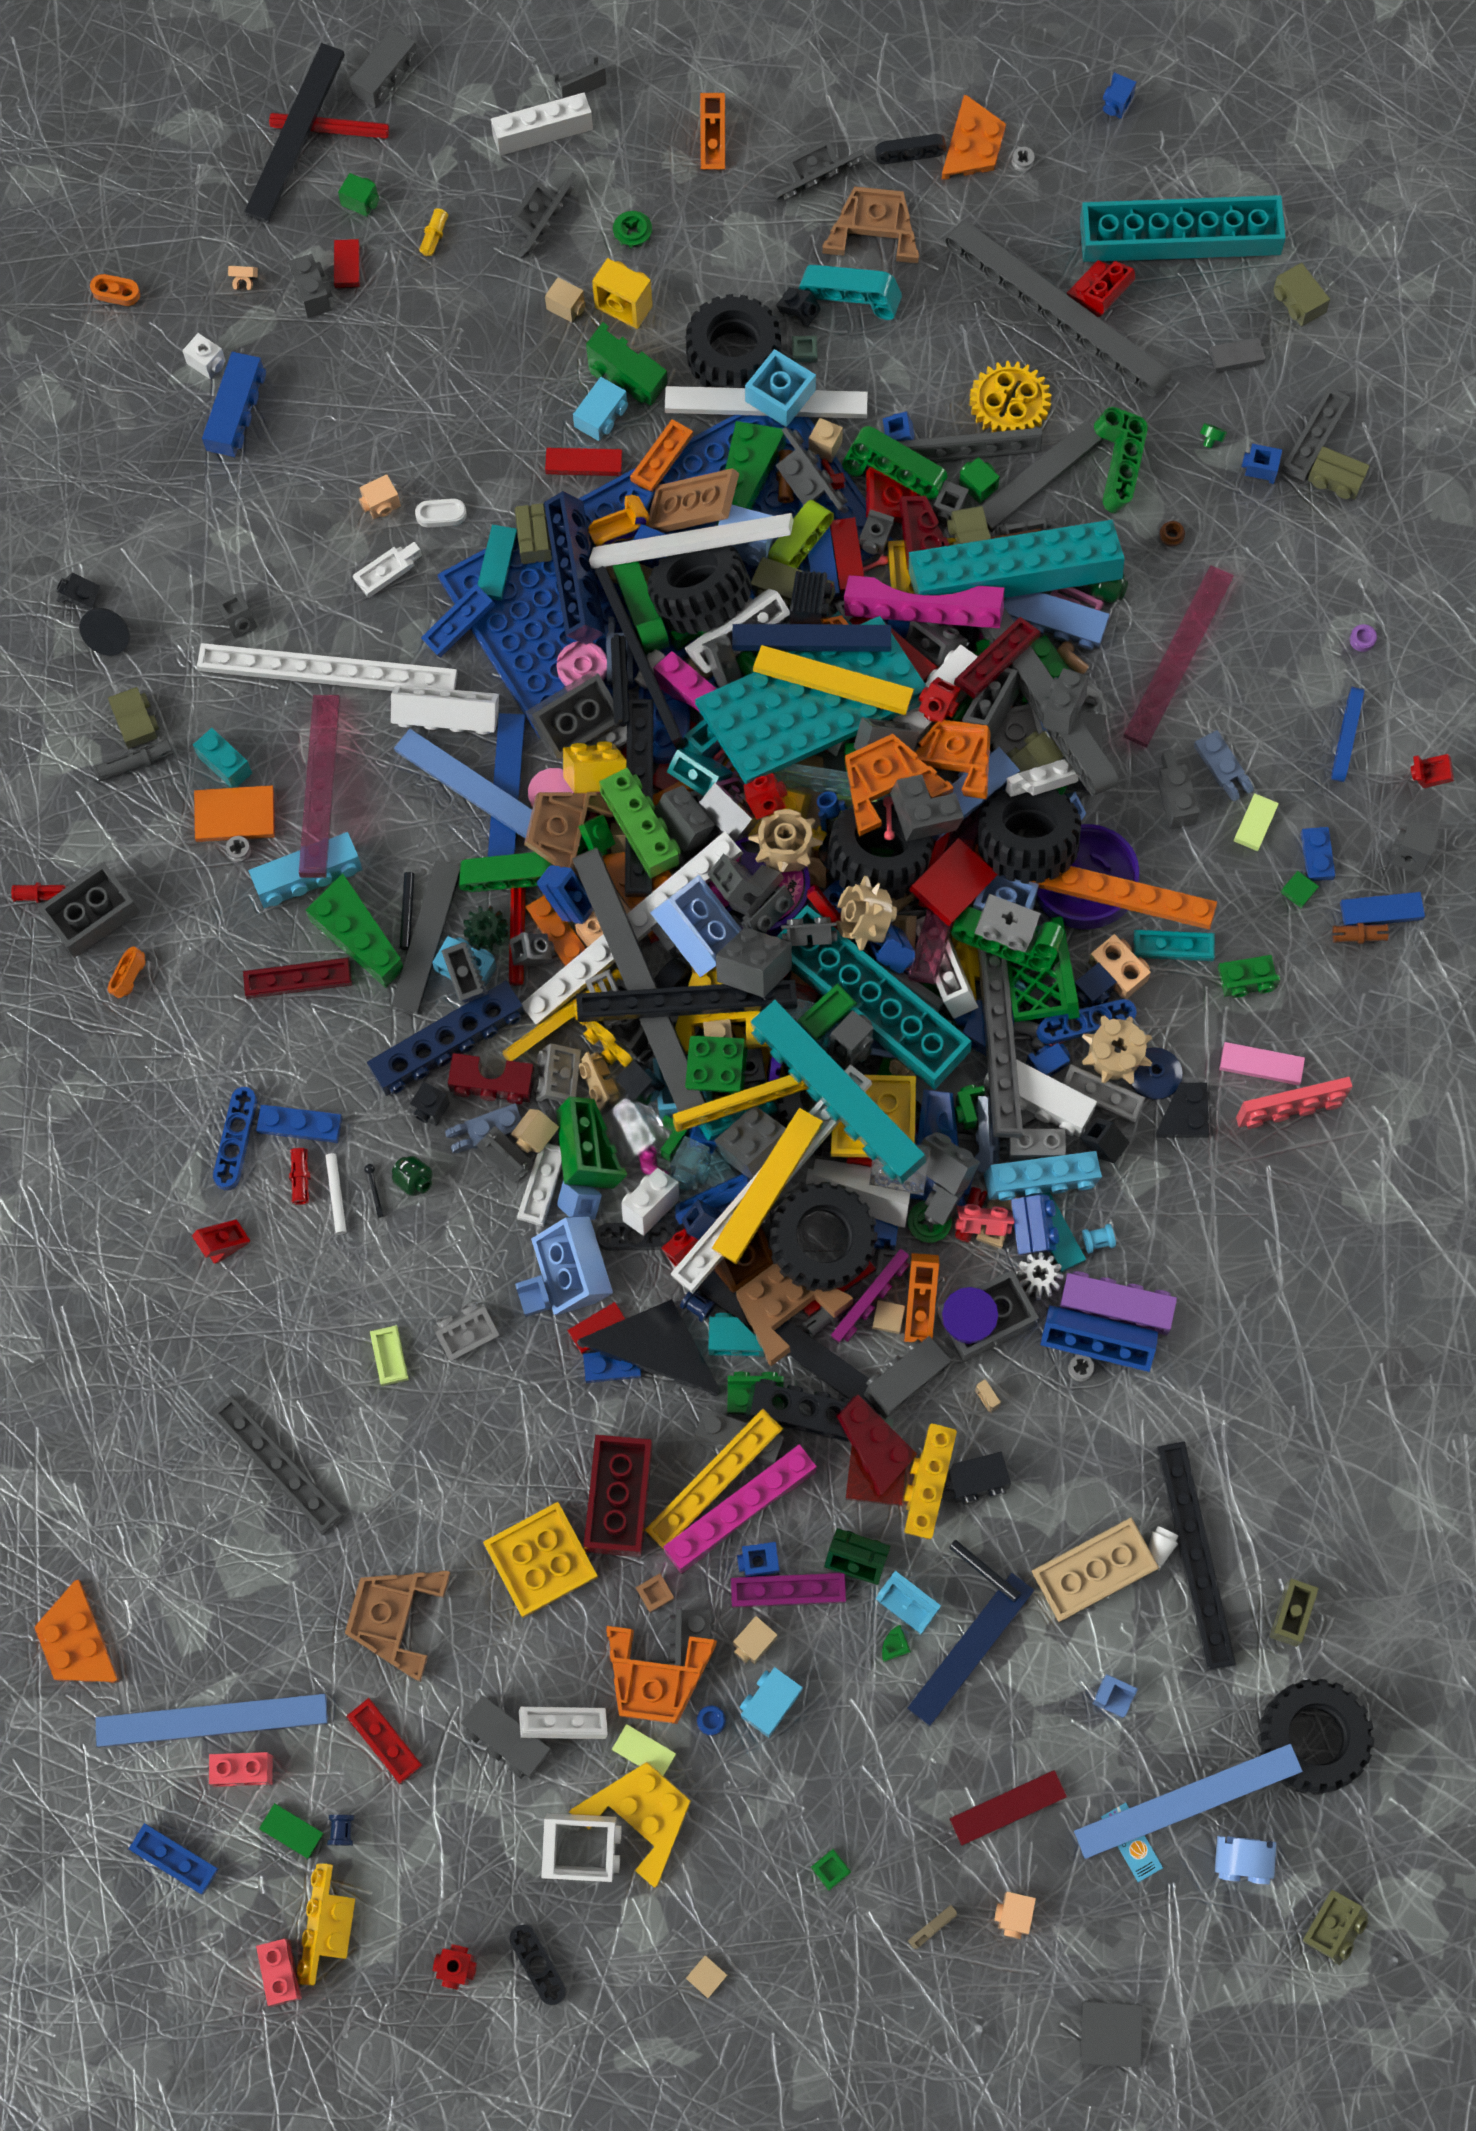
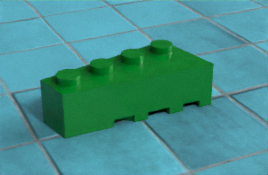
M735 422L725 470L733 468L739 473L732 505L750 510L753 509L760 491L763 490L766 484V479L777 463L778 452L783 450L786 445V436L782 428Z
M342 873L305 911L313 925L386 988L402 972L403 964L401 958Z

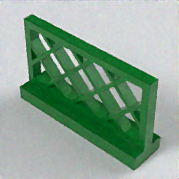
M1062 916L1052 918L1053 923L1060 925L1064 929V936L1058 954L1047 972H1041L1034 979L1025 974L1029 968L1023 966L1019 971L1011 966V961L1007 960L1014 1022L1068 1014L1069 1019L1080 1018L1078 998ZM1041 925L1036 926L1034 932L1038 933ZM1047 974L1057 979L1051 988L1041 983ZM1020 979L1030 984L1024 992L1014 987ZM1036 987L1045 992L1039 1001L1029 996ZM1052 996L1061 1001V1006L1049 1007L1045 1005V1002ZM1024 1000L1034 1005L1030 1011L1018 1012V1007Z

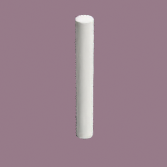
M331 1153L326 1155L335 1232L337 1235L347 1233L337 1156Z

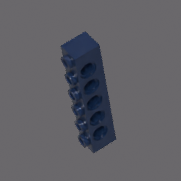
M562 491L545 501L544 507L565 634L587 645L606 633L595 569L591 568L589 563L592 551L584 504L582 500Z
M506 980L488 990L486 996L466 1003L367 1061L368 1067L385 1096L391 1093L393 1095L397 1094L409 1082L413 1080L419 1081L425 1078L433 1068L437 1066L443 1067L450 1063L453 1053H467L476 1046L477 1042L484 1038L485 1040L493 1038L506 1025L513 1026L518 1023L522 1016L525 1015L523 1005ZM492 1009L501 1011L496 1017H489L487 1015ZM473 1022L477 1024V1027L472 1031L464 1029L468 1023ZM446 1036L454 1037V1041L450 1044L445 1045L441 1043V1040ZM422 1050L431 1051V1054L426 1058L418 1057L419 1052ZM405 1063L408 1065L406 1070L402 1072L394 1070L398 1064Z

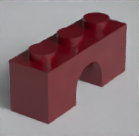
M453 1053L448 1087L455 1096L469 1097V1095H476L487 1101H495L496 1098L506 1099L508 1103H516V1105H521L523 1102L530 1103L535 1076L533 1064L506 1060L503 1074L495 1079H487L481 1075L482 1063L480 1057Z

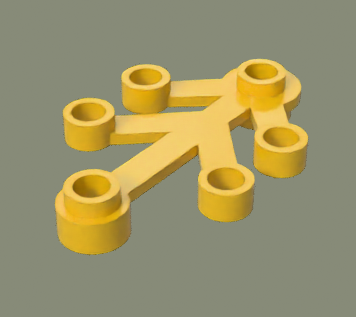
M576 1003V1004L573 1006V1008H574V1010H575V1012L573 1013V1015H574V1017L576 1018V1020L578 1021V1018H577V1003ZM597 1021L579 1022L586 1026L587 1030L583 1035L592 1045H595L599 1040L601 1041L605 1050L600 1055L604 1057V1060L609 1065H612L616 1060L624 1067L630 1064L633 1060L632 1057L615 1043V1037Z

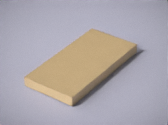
M1131 1517L1032 1570V1573L1058 1622H1061L1160 1568Z

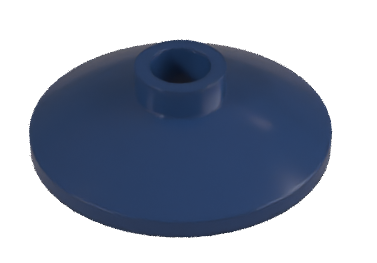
M1157 1047L1147 1048L1145 1056L1152 1062V1065L1139 1066L1134 1073V1083L1131 1086L1138 1094L1152 1100L1167 1098L1176 1092L1182 1081L1181 1064L1175 1055L1165 1049ZM1159 1067L1161 1073L1154 1074L1152 1068Z

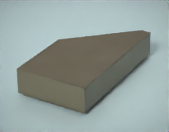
M952 1905L947 1907L908 1940L913 1949L920 1947L957 1916V1912Z

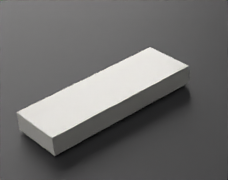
M547 1143L543 1150L537 1153L517 1220L544 1227L562 1171L560 1146Z
M520 1707L519 1709L521 1738L606 1739L608 1735L605 1708Z

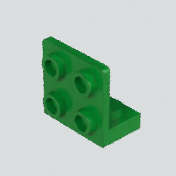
M690 1036L685 1082L686 1089L729 1092L730 1095L743 1091L748 1052L745 1039Z

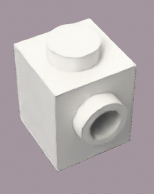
M199 333L183 349L186 363L209 379L215 373L220 372L224 366L225 358L222 348Z

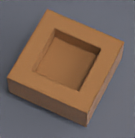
M661 1573L636 1587L649 1613L675 1600Z

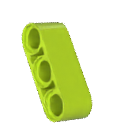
M813 499L807 501L793 518L791 535L779 537L770 548L768 559L797 569L829 528L834 514Z

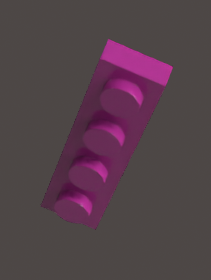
M900 1249L833 1331L831 1338L837 1343L841 1344L843 1340L849 1342L858 1330L854 1327L861 1318L866 1320L874 1311L875 1307L872 1306L874 1301L878 1297L883 1299L893 1287L889 1284L896 1275L900 1278L910 1266L907 1263L909 1255L905 1251Z
M829 1573L731 1578L732 1608L846 1603L845 1574Z

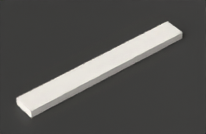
M666 386L665 413L767 416L745 402V388ZM816 390L795 417L867 419L868 392Z
M789 513L593 547L589 563L591 568L595 569L602 566L607 567L789 536L792 531L793 517Z

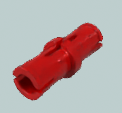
M293 1148L290 1150L291 1172L289 1173V1180L292 1186V1204L305 1205L309 1203L308 1180L311 1179V1173L308 1172V1149Z

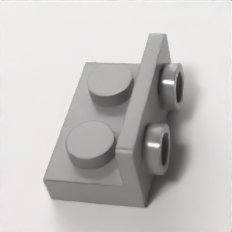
M551 1043L539 1051L536 1060L539 1070L534 1082L536 1101L541 1102L547 1098L565 1102L569 1096L576 1097L581 1050Z
M471 1302L461 1308V1313L453 1317L449 1314L436 1321L437 1325L433 1327V1330L449 1361L500 1336L482 1302L478 1304Z

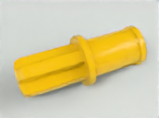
M434 209L430 223L424 229L425 235L419 250L426 257L434 254L438 241L443 237L442 231L449 216L443 209Z

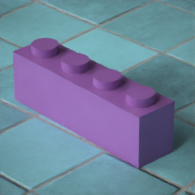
M1074 1271L1073 1274L1067 1273L1059 1307L1158 1331V1334L1167 1336L1171 1330L1177 1298L1172 1297L1171 1293L1167 1291H1145L1142 1286L1137 1284L1123 1286L1116 1284V1281L1110 1278L1103 1277L1097 1280L1089 1278L1087 1273Z

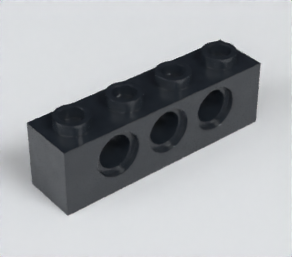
M760 1379V1382L756 1381L751 1385L745 1419L752 1420L764 1409L781 1427L850 1443L839 1419L836 1423L829 1421L826 1412L828 1409H831L838 1415L852 1399L841 1398V1401L831 1399V1395L824 1392H814L813 1395L803 1392V1388L794 1385H788L787 1388L776 1386L775 1381ZM773 1397H779L783 1400V1410H778L773 1406ZM800 1403H805L811 1408L810 1416L801 1414L799 1410Z

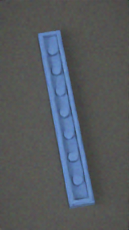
M411 729L406 732L394 747L396 753L526 838L532 809Z
M326 1694L95 1717L96 1747L328 1724Z
M1288 1744L1075 1830L1074 1833L1083 1856L1087 1859L1299 1774L1303 1770L1292 1744Z

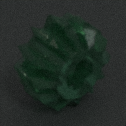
M491 905L487 908V911H483V908L479 906L477 914L470 911L468 913L470 919L463 922L466 928L463 934L464 937L469 938L468 943L471 946L477 944L478 950L484 949V946L488 945V949L492 951L494 943L502 946L501 937L508 936V931L505 929L508 926V922L506 919H502V912L499 910L494 913Z

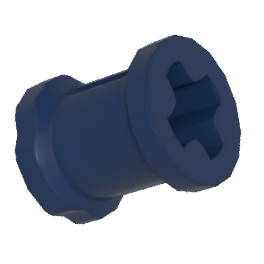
M697 1289L693 1294L689 1291L683 1298L680 1308L688 1309L699 1317L700 1322H704L710 1316L717 1303L714 1301L710 1302L697 1293Z
M329 1815L331 1836L327 1840V1845L353 1846L351 1822L354 1821L355 1815Z

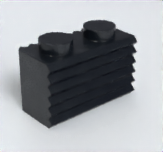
M804 570L802 572L796 571L790 606V624H822L823 619H828L829 603H826V599H831L832 583H827V573H816L815 571L811 573Z

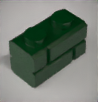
M836 1528L824 1568L878 1585L891 1546L878 1540L857 1535L851 1531Z

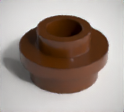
M1169 521L1161 527L1159 537L1165 545L1177 546L1183 542L1185 530L1179 522ZM1168 533H1174L1176 537H1171Z

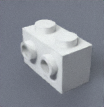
M659 1168L651 1175H646L640 1185L633 1192L626 1194L622 1200L623 1222L644 1236L679 1201V1182Z

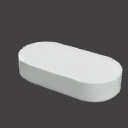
M441 499L421 502L415 509V516L421 526L430 528L459 525L466 519L467 512L461 500Z

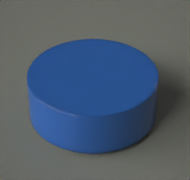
M706 1706L700 1710L697 1716V1725L702 1733L714 1736L724 1729L726 1719L720 1708Z

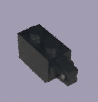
M1002 1451L952 1464L946 1477L941 1501L954 1499L955 1503L962 1501L963 1505H968L979 1501L978 1497L989 1494L990 1498L1006 1494V1489L1010 1488L1011 1481Z

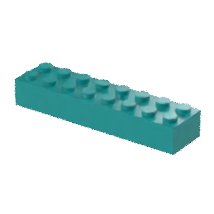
M1281 195L1082 202L1080 214L1083 262H1096L1097 260L1128 261L1281 255L1286 239Z
M1106 520L909 552V576L914 594L947 595L966 591L976 586L1004 588V598L1123 579L1125 558L1113 520Z
M806 905L794 919H803V924L814 923V918L821 916ZM831 926V931L837 930L836 928ZM787 928L777 936L779 939H782V934L787 933ZM838 930L837 941L832 942L830 945H813L812 935H807L808 945L792 946L791 971L822 997L838 983L857 1003L852 1010L858 1015L866 1016L871 1021L874 1027L872 1038L934 1090L971 1052V1040L864 951H860L853 942L843 937Z

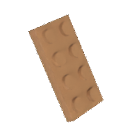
M731 468L656 486L647 526L664 533L728 519L739 473Z

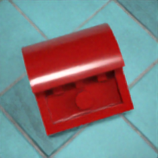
M1097 260L1067 292V295L1081 306L1087 308L1096 317H1100L1134 282L1135 271L1133 268L1117 261L1108 265Z

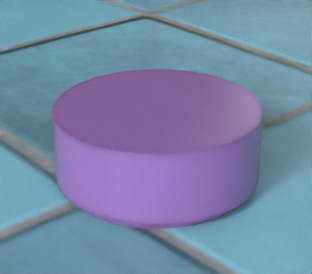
M1366 624L1356 626L1350 635L1351 646L1360 652L1371 650L1377 640V633L1374 628Z

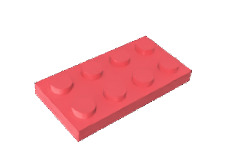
M1345 1077L1244 1101L1236 1116L1239 1128L1247 1126L1248 1129L1263 1125L1265 1121L1282 1122L1289 1119L1290 1115L1300 1114V1116H1307L1315 1113L1316 1109L1324 1107L1326 1110H1333L1342 1106L1353 1086L1350 1077Z

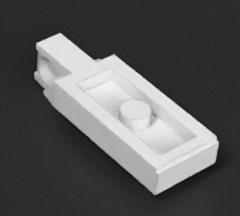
M415 542L404 549L402 547L397 549L393 547L355 573L353 579L365 595L370 598L408 572L414 566V562L422 556L421 550Z
M1063 759L1008 777L1006 792L1011 797L1025 792H1029L1034 796L1076 783L1078 776L1071 765Z

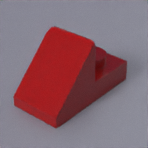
M237 1219L197 1229L192 1235L205 1258L210 1257L214 1264L224 1260L250 1242Z

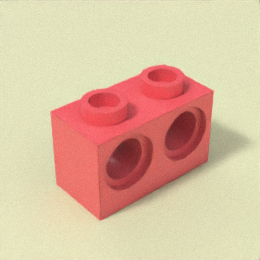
M268 1752L209 1754V1784L213 1787L272 1785L273 1756Z
M281 1939L256 1946L267 2005L274 2007L301 2000L302 1997L290 1940Z

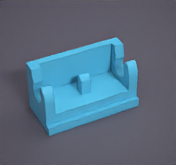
M897 1571L892 1574L875 1599L919 1634L923 1633L941 1608L940 1604Z

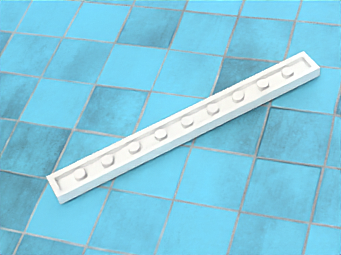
M201 643L197 662L198 671L388 691H393L395 685L455 690L458 674L457 669L204 643Z
M725 831L627 914L638 942L652 931L651 927L657 923L650 913L698 875L708 884L711 879L707 874L723 853L734 860L743 854L741 849ZM604 934L521 1003L523 1009L537 1026L587 986L585 980L604 972L615 962Z
M849 1065L845 1070L848 1076L864 1092L872 1085L871 1080L853 1066ZM821 1100L809 1113L822 1120L824 1124L788 1182L840 1122V1120L835 1122L825 1111L827 1106ZM759 1171L671 1272V1276L692 1294L724 1258L713 1251L712 1247Z

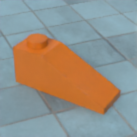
M700 93L701 170H725V93Z
M911 1253L904 1342H915L917 1339L922 1342L928 1336L933 1339L939 1255Z

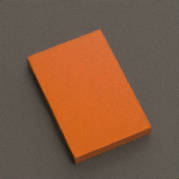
M273 785L194 790L195 841H225L234 836H242L245 839L274 838L275 806Z

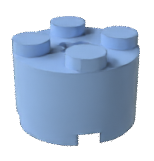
M1217 1836L1215 1872L1219 1873V1878H1222V1880L1240 1881V1876H1247L1248 1881L1252 1883L1270 1885V1879H1274L1277 1842L1268 1841L1267 1847V1842L1258 1839L1227 1836V1842H1225V1837Z

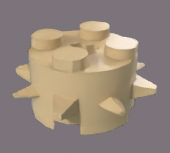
M790 808L777 810L770 817H762L758 834L749 836V840L759 843L760 852L755 860L758 863L764 862L767 867L780 872L801 871L806 866H809L811 864L810 858L813 847L823 844V841L812 837V827L816 822L815 819H804L801 817V813Z
M868 876L863 877L860 885L855 884L854 887H846L841 894L837 908H842L841 921H836L839 933L850 941L855 939L860 951L864 950L867 941L882 943L885 940L890 923L895 921L897 909L895 906H892L888 891L879 889L880 883H877L873 888Z
M1104 1015L1101 1017V1026L1095 1034H1083L1082 1036L1090 1044L1088 1056L1082 1060L1083 1065H1093L1095 1071L1102 1075V1083H1106L1109 1079L1119 1080L1123 1078L1129 1084H1133L1134 1073L1138 1067L1152 1065V1062L1145 1056L1146 1044L1152 1040V1036L1145 1035L1139 1027L1133 1024V1018L1130 1016L1126 1020H1109ZM1115 1046L1121 1048L1120 1053L1114 1051Z

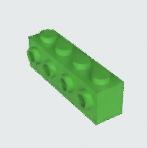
M627 767L599 781L600 793L650 879L679 865L678 854L681 853L675 839L670 840L666 834L668 829L664 820L661 817H656L654 813L655 806L649 796L645 797L641 789L643 787L636 774L632 776Z

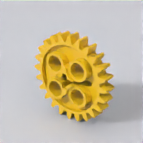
M1006 361L1005 367H1002L997 362L996 370L988 366L986 374L980 372L978 380L973 381V388L970 389L971 398L969 406H972L971 415H976L975 422H983L982 429L986 430L991 427V432L1032 429L1035 426L1040 428L1042 420H1047L1048 411H1050L1051 407L1049 402H1051L1052 395L1049 393L1050 386L1044 385L1045 377L1037 378V369L1030 373L1028 364L1023 369L1020 368L1018 361L1014 367H1011L1009 361ZM1005 383L1009 386H1001L1000 384ZM1021 383L1015 391V398H1011L1016 384ZM1027 393V394H1030V395H1032V396L1027 397V396H1024V395H1022V394ZM1006 402H1009L1005 415L1000 417L1005 410ZM995 403L998 406H990L989 404ZM1017 413V414H1020L1021 416L1016 417V416H1013V415H1011V414Z

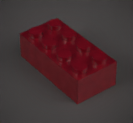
M595 1434L584 1538L585 1553L642 1557L653 1449L652 1439Z

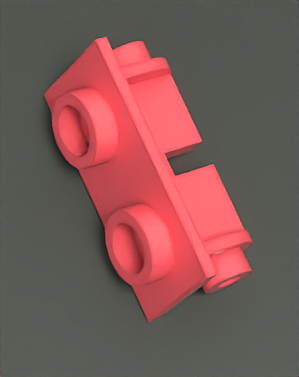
M975 1204L957 1206L959 1218L956 1219L955 1228L960 1230L961 1233L980 1234L981 1225H986V1235L1005 1236L1006 1234H1011L1012 1224H1014L1011 1210L999 1206L992 1207V1209L981 1208Z

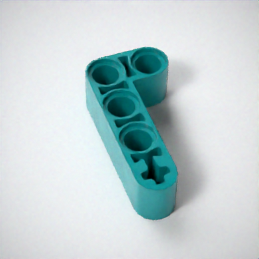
M808 265L798 288L811 291L815 299L870 304L874 314L884 320L894 319L902 298V293L894 276L890 273L876 270Z

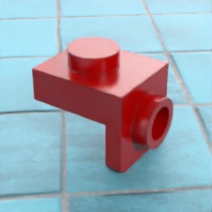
M1449 754L1423 760L1419 755L1413 756L1414 765L1411 766L1412 778L1422 788L1454 781Z

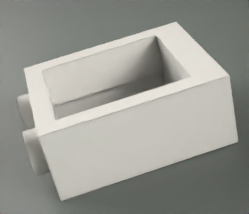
M547 1813L544 1819L541 1878L612 1882L614 1873H619L620 1855H615V1844L621 1843L622 1827L616 1826L617 1817ZM558 1825L608 1827L606 1868L556 1865Z

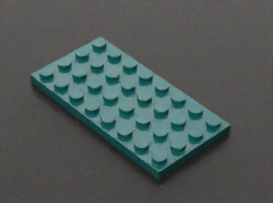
M878 616L860 625L886 624L881 616ZM892 633L891 652L800 651L794 654L913 688L914 692L907 712L919 707L922 703L918 700L921 692L927 686ZM757 672L695 699V705L745 784L754 781L759 776L776 773L856 736L862 717L889 721L902 715Z

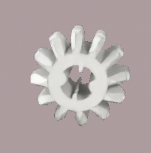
M1039 1252L1037 1260L1032 1254H1029L1027 1256L1028 1263L1021 1261L1019 1263L1021 1270L1016 1272V1277L1021 1279L1020 1284L1022 1288L1028 1287L1025 1292L1027 1297L1032 1292H1035L1036 1300L1041 1299L1042 1292L1047 1298H1051V1290L1058 1292L1060 1285L1057 1282L1063 1280V1275L1057 1273L1061 1270V1265H1051L1054 1260L1053 1256L1048 1257L1047 1261L1043 1260L1044 1254L1042 1252ZM1036 1272L1039 1275H1045L1043 1281L1039 1277L1034 1278Z

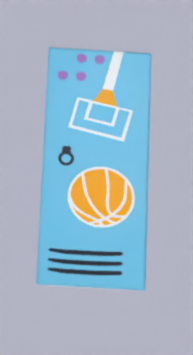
M1124 1803L1101 1816V1818H1107L1127 1810L1129 1807L1127 1803ZM1145 1835L1118 1846L1137 1882L1163 1868Z

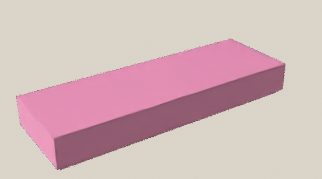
M1224 1042L1219 1070L1300 1085L1305 1057Z

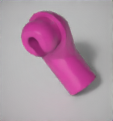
M652 1145L644 1146L639 1153L641 1171L645 1175H651L659 1168L669 1175V1172L657 1165L656 1148Z

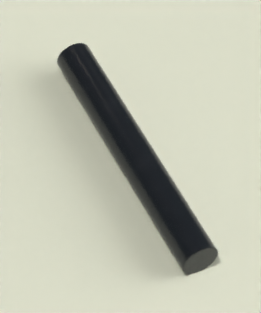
M413 872L404 873L399 946L402 950H408L411 941L415 875Z
M954 1540L949 1549L1009 1599L1016 1602L1020 1598L1021 1593L959 1541Z

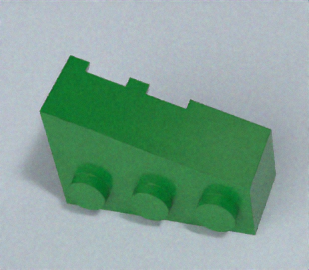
M602 322L586 343L589 371L596 378L602 377L624 389L638 402H645L652 406L668 384L667 370L642 351L638 355L626 345L628 340L624 337H621L620 340L607 331L609 326Z
M569 1096L556 1110L564 1184L614 1189L627 1176L625 1168H621L617 1160L615 1145H611L605 1132L607 1127L594 1099Z

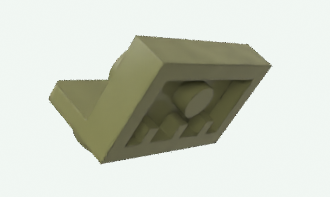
M1331 1890L1305 1935L1303 1942L1331 1958L1334 1963L1340 1966L1343 1960H1347L1350 1957L1354 1948L1353 1942L1357 1935L1362 1934L1366 1929L1368 1913L1361 1905Z

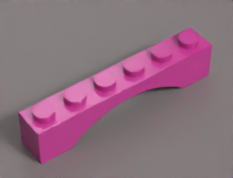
M849 575L844 594L845 616L876 618L881 616L882 619L1000 628L1004 611V588L976 586L954 594L938 596L918 595L896 590L883 584L875 577Z
M672 651L653 667L654 675L660 688L673 699L684 702L696 710L698 708L695 705V699L717 689Z
M799 1444L664 1545V1552L681 1574L684 1573L742 1524L816 1473L817 1466Z

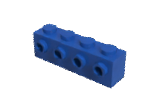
M231 352L202 436L206 451L235 457L238 448H242L245 427H248L251 422L252 406L256 405L258 401L259 385L264 383L266 377V369L263 368L260 357Z
M1049 1305L1040 1345L1150 1372L1157 1346L1158 1331Z

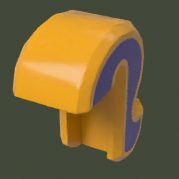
M625 496V509L596 519L589 525L588 532L596 547L614 544L618 540L632 539L635 537L641 524L647 526L650 519L649 514L639 496Z

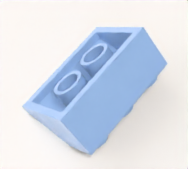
M700 875L696 876L650 912L699 977L716 966V954L742 930Z
M565 1217L531 1238L554 1315H560L596 1304L613 1294L590 1217Z

